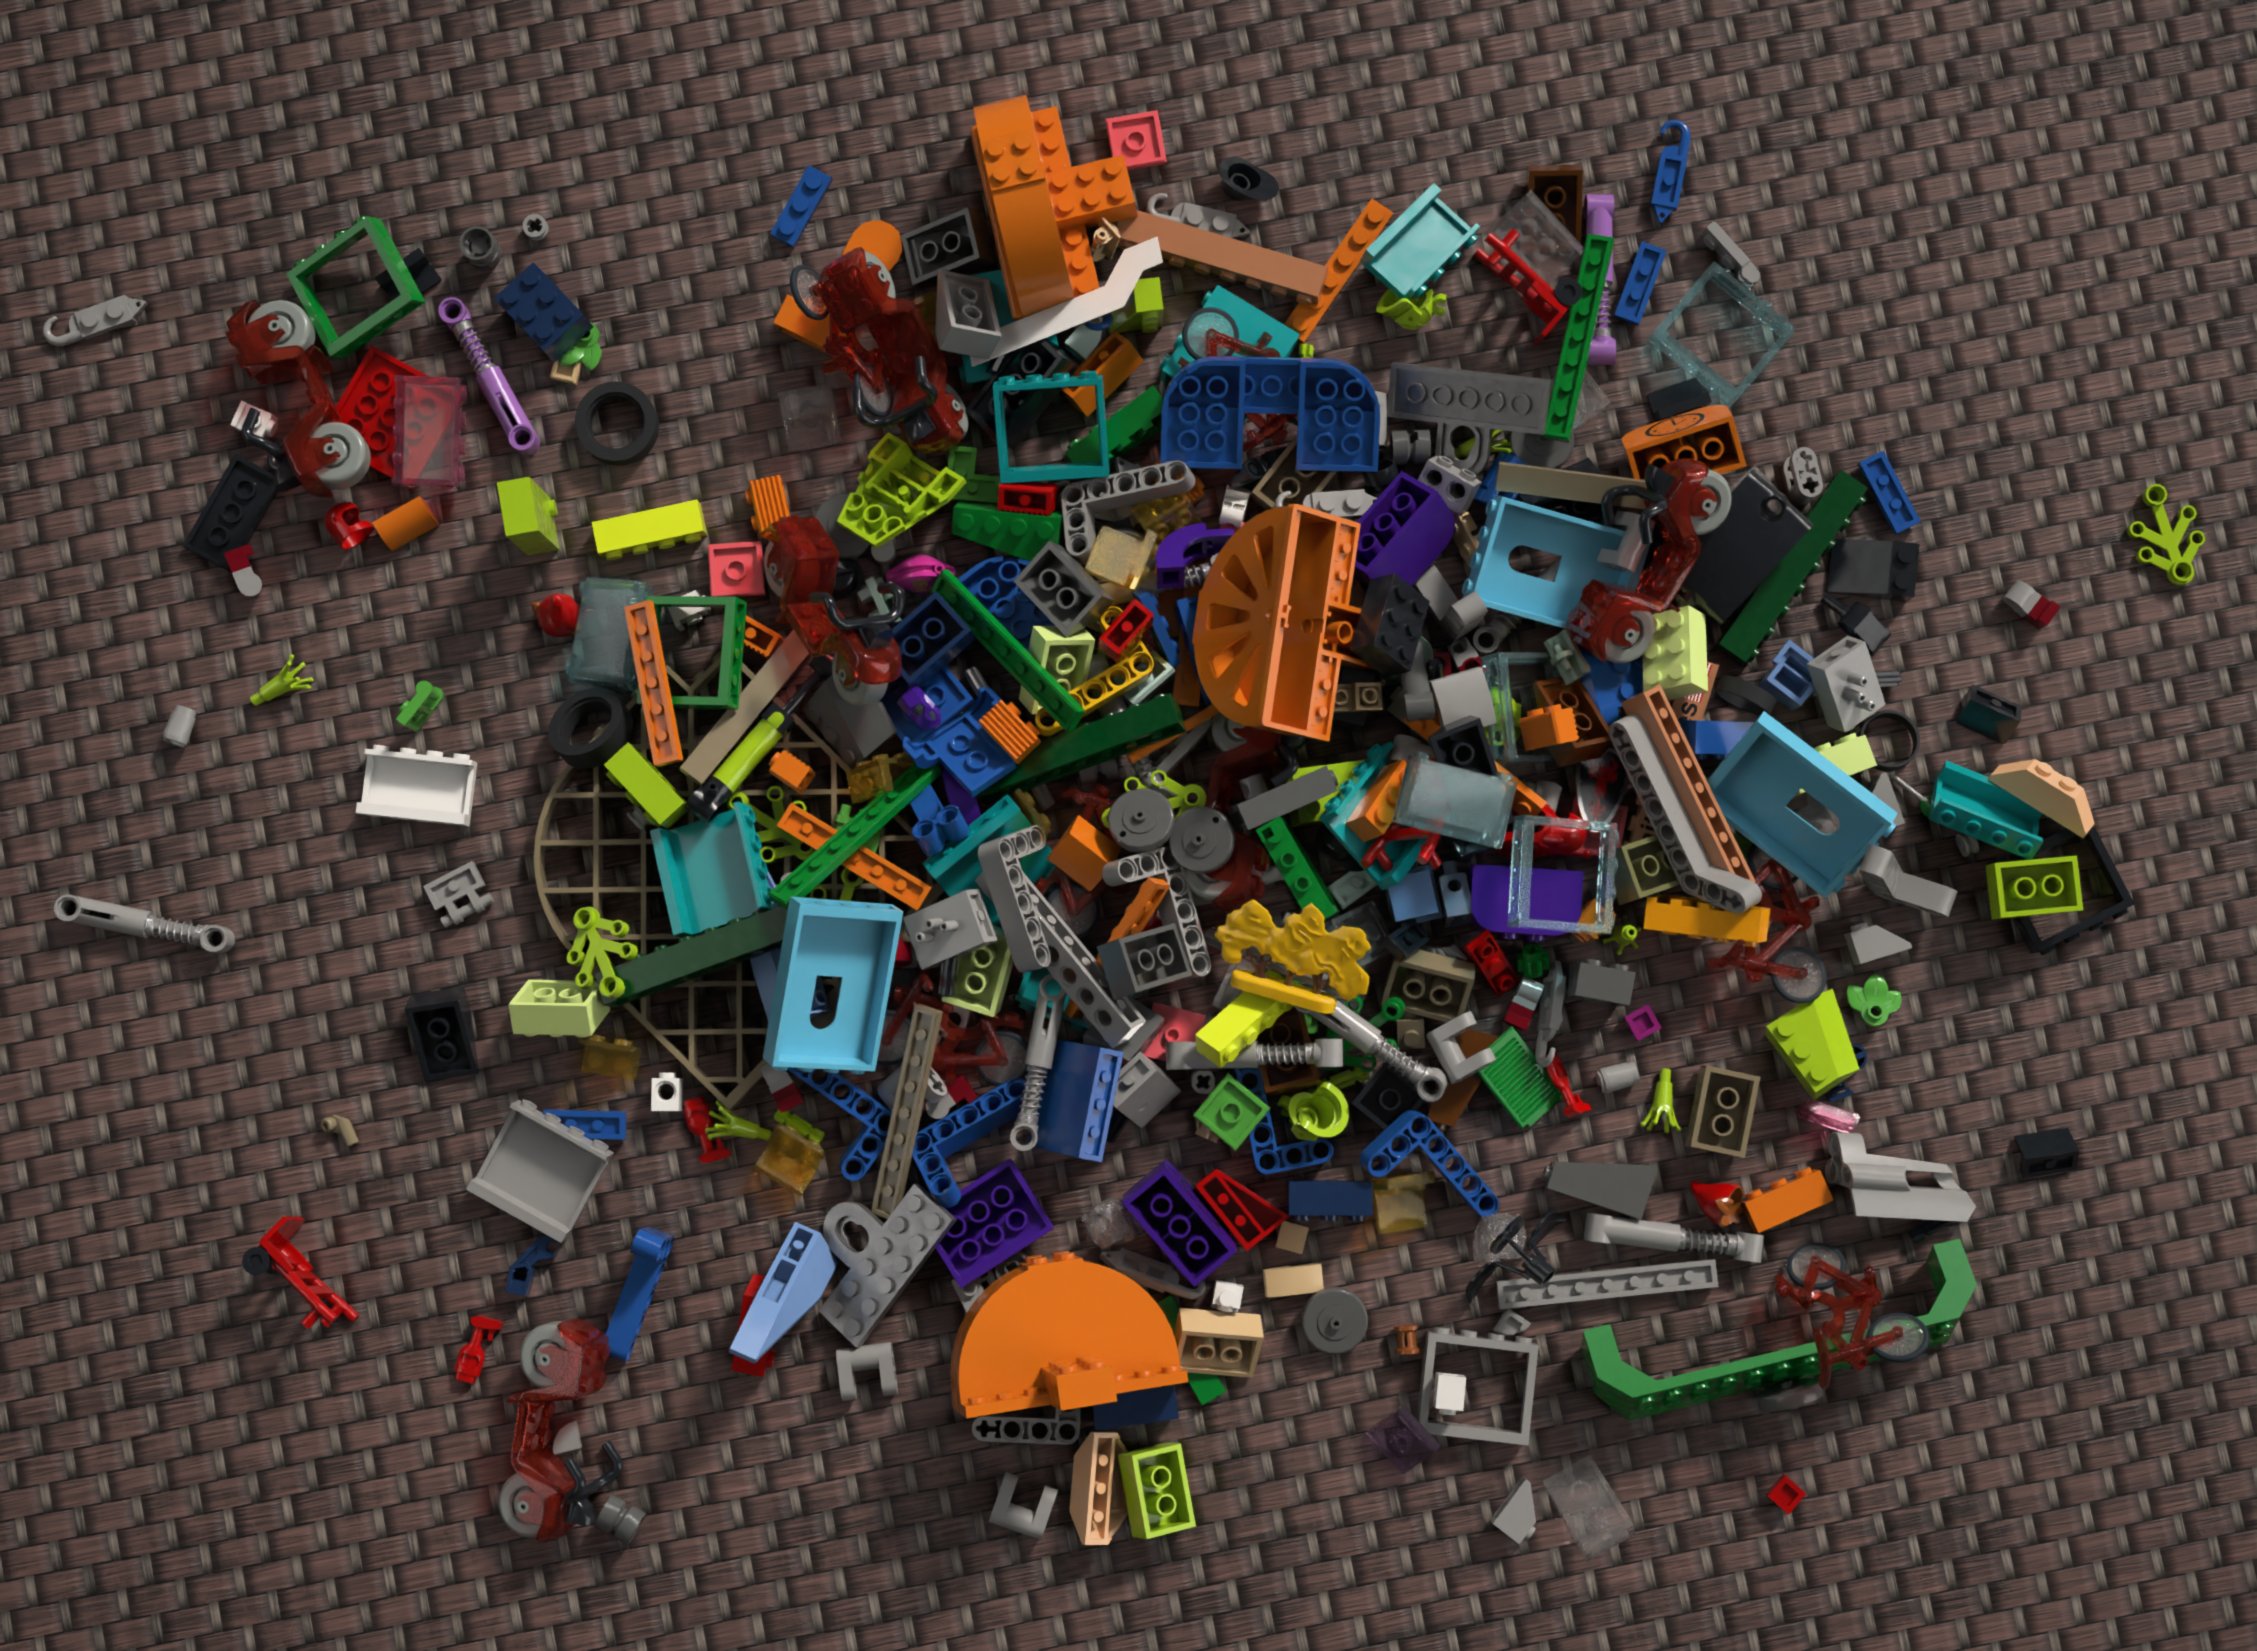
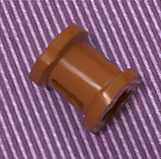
M1418 1325L1393 1326L1394 1331L1397 1332L1398 1349L1395 1350L1396 1354L1420 1353L1416 1340Z

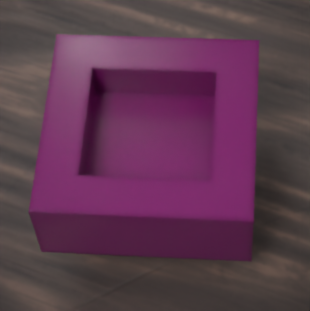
M1649 1004L1623 1017L1636 1041L1662 1028Z

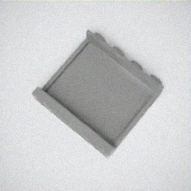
M524 1099L522 1101L518 1100L511 1104L510 1108L512 1110L477 1176L470 1181L466 1190L562 1243L569 1238L614 1153L608 1150L609 1146L597 1139L592 1141L584 1137L585 1133L574 1126L568 1128L561 1124L559 1117L551 1113L544 1115L536 1110L537 1106L534 1103Z

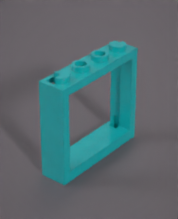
M1096 371L1080 372V376L1069 377V373H1055L1053 378L1042 379V375L1034 374L1027 375L1026 380H1015L1014 376L999 377V381L994 382L993 398L1001 483L1109 477L1110 468L1103 375H1097ZM1095 385L1100 461L1009 467L1003 391Z

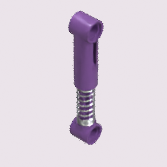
M1586 194L1584 198L1586 238L1587 234L1612 237V220L1614 216L1613 194ZM1613 251L1587 365H1614L1616 360L1615 338L1611 337V329L1608 328V324L1611 323L1608 321V317L1611 316L1608 313V310L1611 308L1608 306V302L1611 301L1608 299V295L1611 294L1608 290L1610 285L1613 284Z
M456 297L444 299L439 305V315L450 331H453L457 340L461 341L460 346L464 347V353L468 354L467 359L471 360L470 364L472 366H475L476 381L507 435L509 443L522 455L529 456L534 454L540 447L539 436L533 429L500 367L491 363V357L486 355L488 351H484V345L480 344L481 339L477 338V332L473 331L474 326L471 322L470 311ZM453 309H460L458 317L454 319L449 318V314ZM508 406L518 425L514 426L504 407ZM529 434V442L526 445H519V438L522 435Z

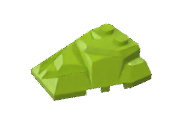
M888 432L870 451L868 456L870 463L865 473L860 472L857 478L859 485L855 493H850L837 522L840 526L877 549L950 502L967 482L965 478L947 467L940 472L913 456L906 442Z

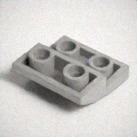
M1480 666L1429 681L1434 707L1438 709L1441 727L1470 715L1479 717L1483 727L1497 723L1488 684Z

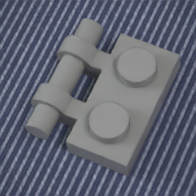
M473 861L423 886L436 911L444 907L447 908L449 914L440 918L445 928L453 923L457 925L463 922L465 917L474 912L480 913L486 910V906L494 903L490 893L479 897L477 890L486 885ZM468 895L471 902L458 909L455 902Z

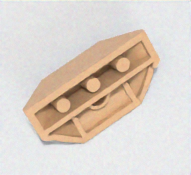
M2033 759L1999 765L1988 778L1989 781L2082 838L2086 836L2095 824L2084 788L2077 785L2073 779L2064 777L2054 771L2047 763Z
M1091 1431L1074 1455L1069 1512L1083 1545H1108L1112 1540L1111 1537L1128 1515L1118 1454L1128 1451L1117 1432Z

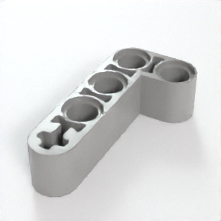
M1056 1408L1055 1416L1019 1414L978 1416L973 1422L972 1433L978 1440L987 1442L1068 1445L1074 1443L1079 1437L1081 1408L1062 1411ZM983 1420L987 1421L988 1426H997V1420L1002 1421L999 1429L1000 1435H996L997 1429H989L987 1434H983L982 1429L977 1426L981 1425ZM1010 1421L1018 1423L1020 1432L1016 1435H1009L1005 1431V1424ZM1038 1422L1044 1423L1047 1426L1048 1432L1044 1436H1036L1032 1431V1426ZM1067 1423L1075 1428V1434L1068 1438L1060 1433V1427Z

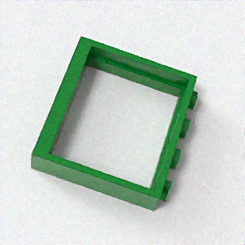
M369 216L358 218L354 222V226L337 233L334 236V240L327 245L317 247L313 251V255L296 262L293 266L294 268L286 273L330 357L345 359L425 303L382 220ZM369 235L401 295L339 338L307 278Z
M646 596L645 601L650 600L654 603L659 635L662 607H725L718 697L671 696L674 709L738 710L747 602L738 597ZM638 684L636 686L635 695L637 699V704L642 705Z
M1279 816L1256 830L1301 909L1312 903L1325 917L1324 921L1341 912L1287 818Z

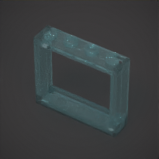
M1713 262L1648 340L1693 378H1697L1699 383L1722 402L1731 407L1797 329L1787 321L1788 317L1776 313L1772 309L1773 307L1770 302L1764 298L1759 299L1754 295L1747 283L1737 281L1731 276V271L1727 267L1724 269L1721 265ZM1709 280L1713 281L1779 336L1778 340L1737 388L1733 387L1666 331Z
M1498 652L1481 657L1482 670L1488 684L1497 722L1488 725L1490 749L1494 760L1500 765L1557 764L1552 754L1517 755L1508 665H1552L1549 653ZM1556 665L1552 666L1553 678L1561 677Z
M1534 815L1514 816L1507 927L1588 934H1611V929L1615 923V917L1612 913L1613 901L1616 898L1614 875L1618 868V861L1615 858L1616 846L1619 842L1617 823ZM1534 825L1600 831L1595 924L1529 919Z

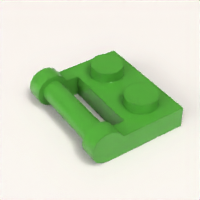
M420 681L416 685V695L411 701H406L398 711L400 715L396 720L405 727L418 732L443 701L444 692L438 687H433L427 681Z

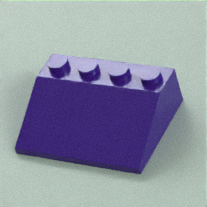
M1010 1158L960 1190L961 1199L953 1207L945 1208L957 1220L937 1245L936 1249L962 1289L1055 1228L1018 1166Z

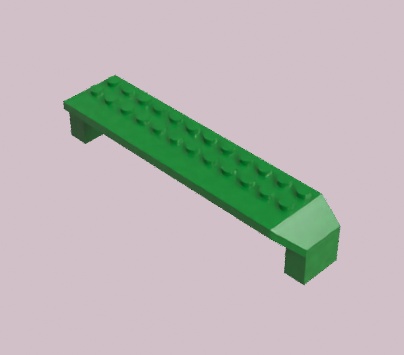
M1960 1238L1933 1245L1925 1262L1937 1294V1299L1929 1314L1916 1317L1924 1323L1928 1330L1929 1344L1927 1348L1948 1342L1977 1286ZM1901 1320L1879 1326L1874 1333L1873 1341L1884 1353L1896 1356L1916 1351L1921 1346L1924 1336L1918 1326L1909 1321ZM1610 1324L1583 1330L1581 1349L1595 1394L1627 1421L1778 1385L1785 1380L1791 1379L1793 1381L1881 1359L1871 1350L1868 1344L1869 1329H1864L1655 1380L1621 1361Z

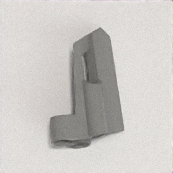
M1832 1132L1829 1135L1828 1152L1832 1157L1826 1164V1180L1830 1184H1839L1850 1189L1855 1216L1967 1222L1975 1210V1204L1968 1193L1956 1184L1952 1176L1953 1172L1947 1164L1867 1154L1864 1139L1860 1133ZM1906 1171L1931 1172L1940 1188L1909 1186L1906 1179Z

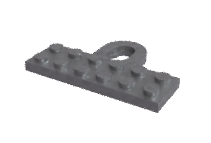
M1393 362L1391 363L1387 417L1437 422L1435 455L1450 459L1453 462L1452 465L1460 470L1467 469L1478 475L1489 462L1493 429L1540 435L1546 433L1551 379ZM1459 426H1466L1473 430L1476 439L1473 448L1469 451L1468 458L1465 460H1459L1455 456V448L1452 445L1454 431Z
M913 1184L885 1223L861 1203L843 1202L834 1206L825 1217L823 1236L829 1249L850 1270L820 1308L819 1312L855 1347H861L957 1219L920 1184ZM850 1221L857 1225H862L868 1232V1245L861 1252L856 1251L851 1246L850 1239L845 1232V1226Z

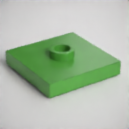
M1227 1073L1193 1116L1236 1151L1269 1111L1270 1107Z

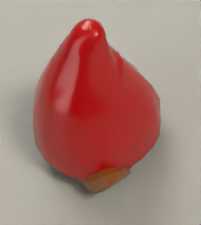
M556 593L547 596L542 602L532 603V610L537 616L538 624L547 635L554 637L578 636L582 632L580 608L571 596Z
M1697 1181L1691 1182L1690 1189L1697 1204L1713 1223L1720 1227H1726L1732 1222L1738 1223L1740 1221L1739 1215L1744 1210L1740 1206L1743 1198V1189L1740 1185L1735 1183L1708 1185Z

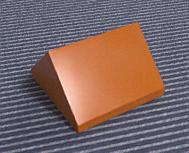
M1077 815L1046 859L1090 892L1103 878L1102 870L1105 864L1117 859L1121 847L1081 816Z

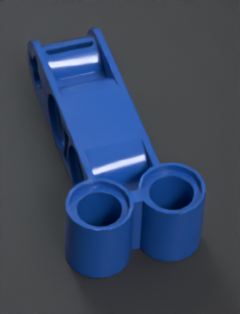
M931 784L910 802L919 819V822L912 829V834L926 855L938 854L944 848L945 841L947 840L957 842L967 836L969 826L959 809L953 805L943 807Z

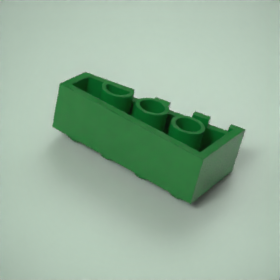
M1154 385L1124 408L1116 411L1106 421L1109 466L1114 463L1116 457L1122 458L1161 431L1163 398ZM1098 424L1083 439L1078 438L1067 446L1068 450L1065 452V457L1069 463L1100 461ZM1080 478V479H1081L1082 481H1084V480H1089V479H1091V478Z
M959 501L953 507L952 534L1031 562L1049 541L1063 546V511L1054 510L1049 516L1046 513L1042 516L1041 513L1037 515L1035 512L1033 514L1030 512L1026 514L1024 511L1022 513L1020 511L1015 512L1014 510L1012 512L1009 510L1005 512L1003 509L1000 511L998 504Z

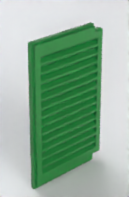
M1511 1026L1488 1047L1491 1048L1497 1061L1478 1071L1477 1074L1519 1128L1523 1129L1526 1124L1531 1127L1562 1096L1559 1090L1552 1084L1545 1068L1538 1065L1533 1052Z

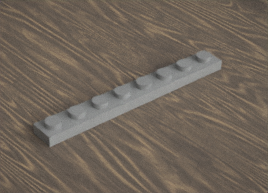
M1715 1259L1553 1275L1548 1283L1542 1287L1532 1278L1529 1280L1520 1278L1496 1281L1499 1309L1718 1287Z

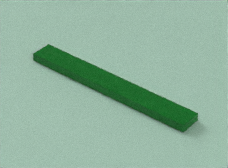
M1587 234L1577 278L1582 288V296L1570 309L1548 407L1546 433L1542 435L1543 439L1570 443L1615 242L1614 237Z
M948 569L941 570L931 592L935 593L937 591L972 630L980 643L1066 732L1074 731L1085 710Z
M915 763L770 891L768 893L770 901L788 910L790 897L804 898L942 774L940 766L935 765L925 769L919 768Z

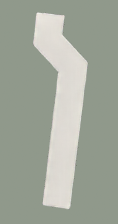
M1158 237L1125 249L1105 286L1000 327L1001 338L990 359L970 356L972 367L1124 307L1142 272L1163 263Z

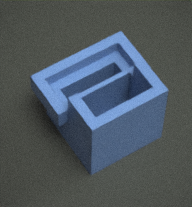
M1789 639L1772 659V667L1759 682L1758 686L1772 694L1777 701L1790 711H1793L1802 706L1811 693L1813 695L1816 694L1807 663L1814 658Z
M1431 865L1410 869L1398 885L1385 889L1393 923L1411 919L1421 923L1443 918Z

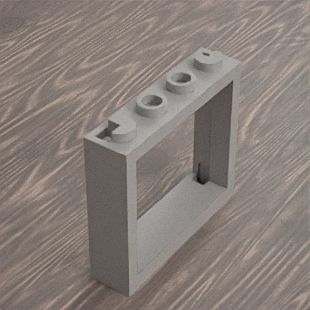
M1433 1327V1331L1426 1330L1416 1431L1425 1434L1528 1446L1539 1345L1532 1343V1338L1516 1336L1515 1341L1504 1340L1505 1335L1488 1333V1338L1478 1337L1477 1332L1471 1330H1461L1460 1334L1450 1333V1328ZM1436 1342L1528 1353L1520 1431L1428 1420Z

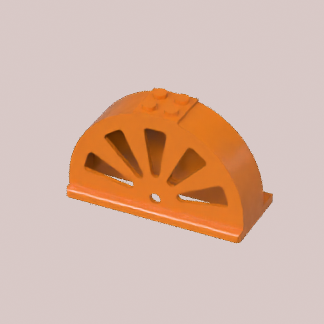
M1022 95L974 107L976 126H973L970 132L1013 320L1018 321L1100 288L1086 229L1099 226L1102 217L1109 223L1138 217L1124 154L1071 167L1057 106L1031 112L1027 95Z
M1288 504V506L1266 510L1247 521L1231 536L1221 549L1210 568L1202 590H1199L1192 644H1194L1197 671L1205 693L1212 704L1225 717L1236 723L1261 730L1329 742L1340 665L1361 670H1376L1350 650L1362 610L1361 608L1349 605L1361 523L1300 504Z
M1069 1251L1052 1253L1053 1258L1049 1259L1042 1257V1255L1025 1257L1026 1262L1019 1263V1267L1004 1274L987 1287L966 1313L959 1327L951 1357L950 1374L953 1409L965 1418L1052 1405L1060 1411L1117 1402L1116 1394L1188 1382L1187 1371L1180 1366L1177 1343L1172 1328L1165 1314L1149 1293L1126 1275L1111 1268L1085 1261L1083 1258L1075 1256L1074 1252L1069 1253Z

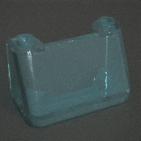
M587 577L585 581H581L579 597H582L573 650L571 660H567L565 665V676H568L570 683L626 693H633L636 690L638 681L634 680L635 672H632V670L636 671L624 607L643 602L646 596H653L654 588L648 582Z
M1415 751L1414 756L1409 755L1392 822L1502 849L1518 781L1513 780L1514 775L1497 771L1496 776L1486 775L1431 760V754Z

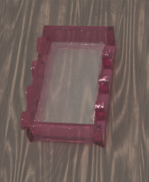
M394 375V382L396 383V398H394L395 425H393L395 449L392 453L394 478H391V484L394 487L460 489V482H465V466H461V455H466V439H461V428L466 429L467 424L466 412H462V402H467V385H462L461 378Z

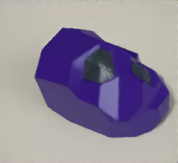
M918 685L911 687L898 700V706L918 728L930 731L936 730L941 726L939 708Z

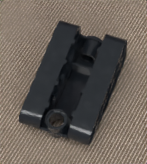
M1754 470L1731 492V507L1722 524L1709 533L1701 535L1692 534L1659 570L1667 580L1680 590V596L1694 608L1699 607L1719 626L1814 525L1788 501V498L1783 493L1777 492ZM1770 500L1779 501L1782 505V510L1780 512L1771 511L1768 507V502Z

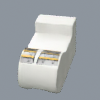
M1227 485L1219 524L1230 523L1237 528L1242 526L1251 490L1240 487L1230 488Z

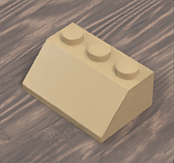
M1179 1308L1174 1328L1180 1366L1187 1373L1253 1378L1264 1339L1261 1316L1259 1314Z

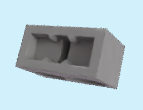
M1435 456L1427 460L1418 481L1439 492L1449 509L1458 514L1467 511L1482 482L1476 479V475L1467 469H1458L1452 465L1453 462L1444 456ZM1434 470H1437L1441 473V482H1438L1434 479ZM1457 483L1463 485L1465 489L1464 495H1460L1457 492Z

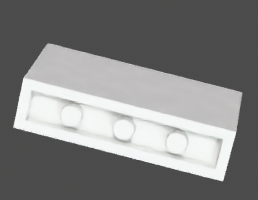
M373 745V749H364V754L367 755L362 800L357 802L356 806L357 814L470 826L477 762L470 760V755L454 753L453 758L443 757V752L427 750L426 755L416 754V749L400 748V752L389 751V746Z

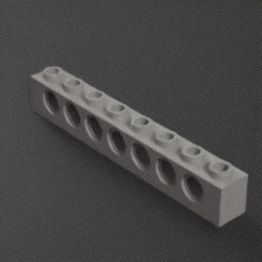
M982 872L975 882L993 902L984 873ZM1024 874L1051 955L1050 964L1046 968L1112 1048L1128 1041L1146 1020L1126 996L1116 1000L1113 999L1104 969Z

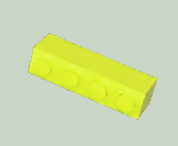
M698 500L592 522L598 554L602 558H606V560L620 559L622 554L633 552L634 555L649 552L648 548L659 546V549L671 548L675 546V542L684 540L686 543H695L701 541V537L707 536L702 507Z
M1272 970L1265 972V975L1282 980L1286 979ZM1244 991L1195 1034L1197 1051L1219 1068H1222L1228 1062L1235 1060L1242 1049L1254 1043L1261 1032L1273 1026L1277 1018L1285 1011L1291 1010L1294 1005Z

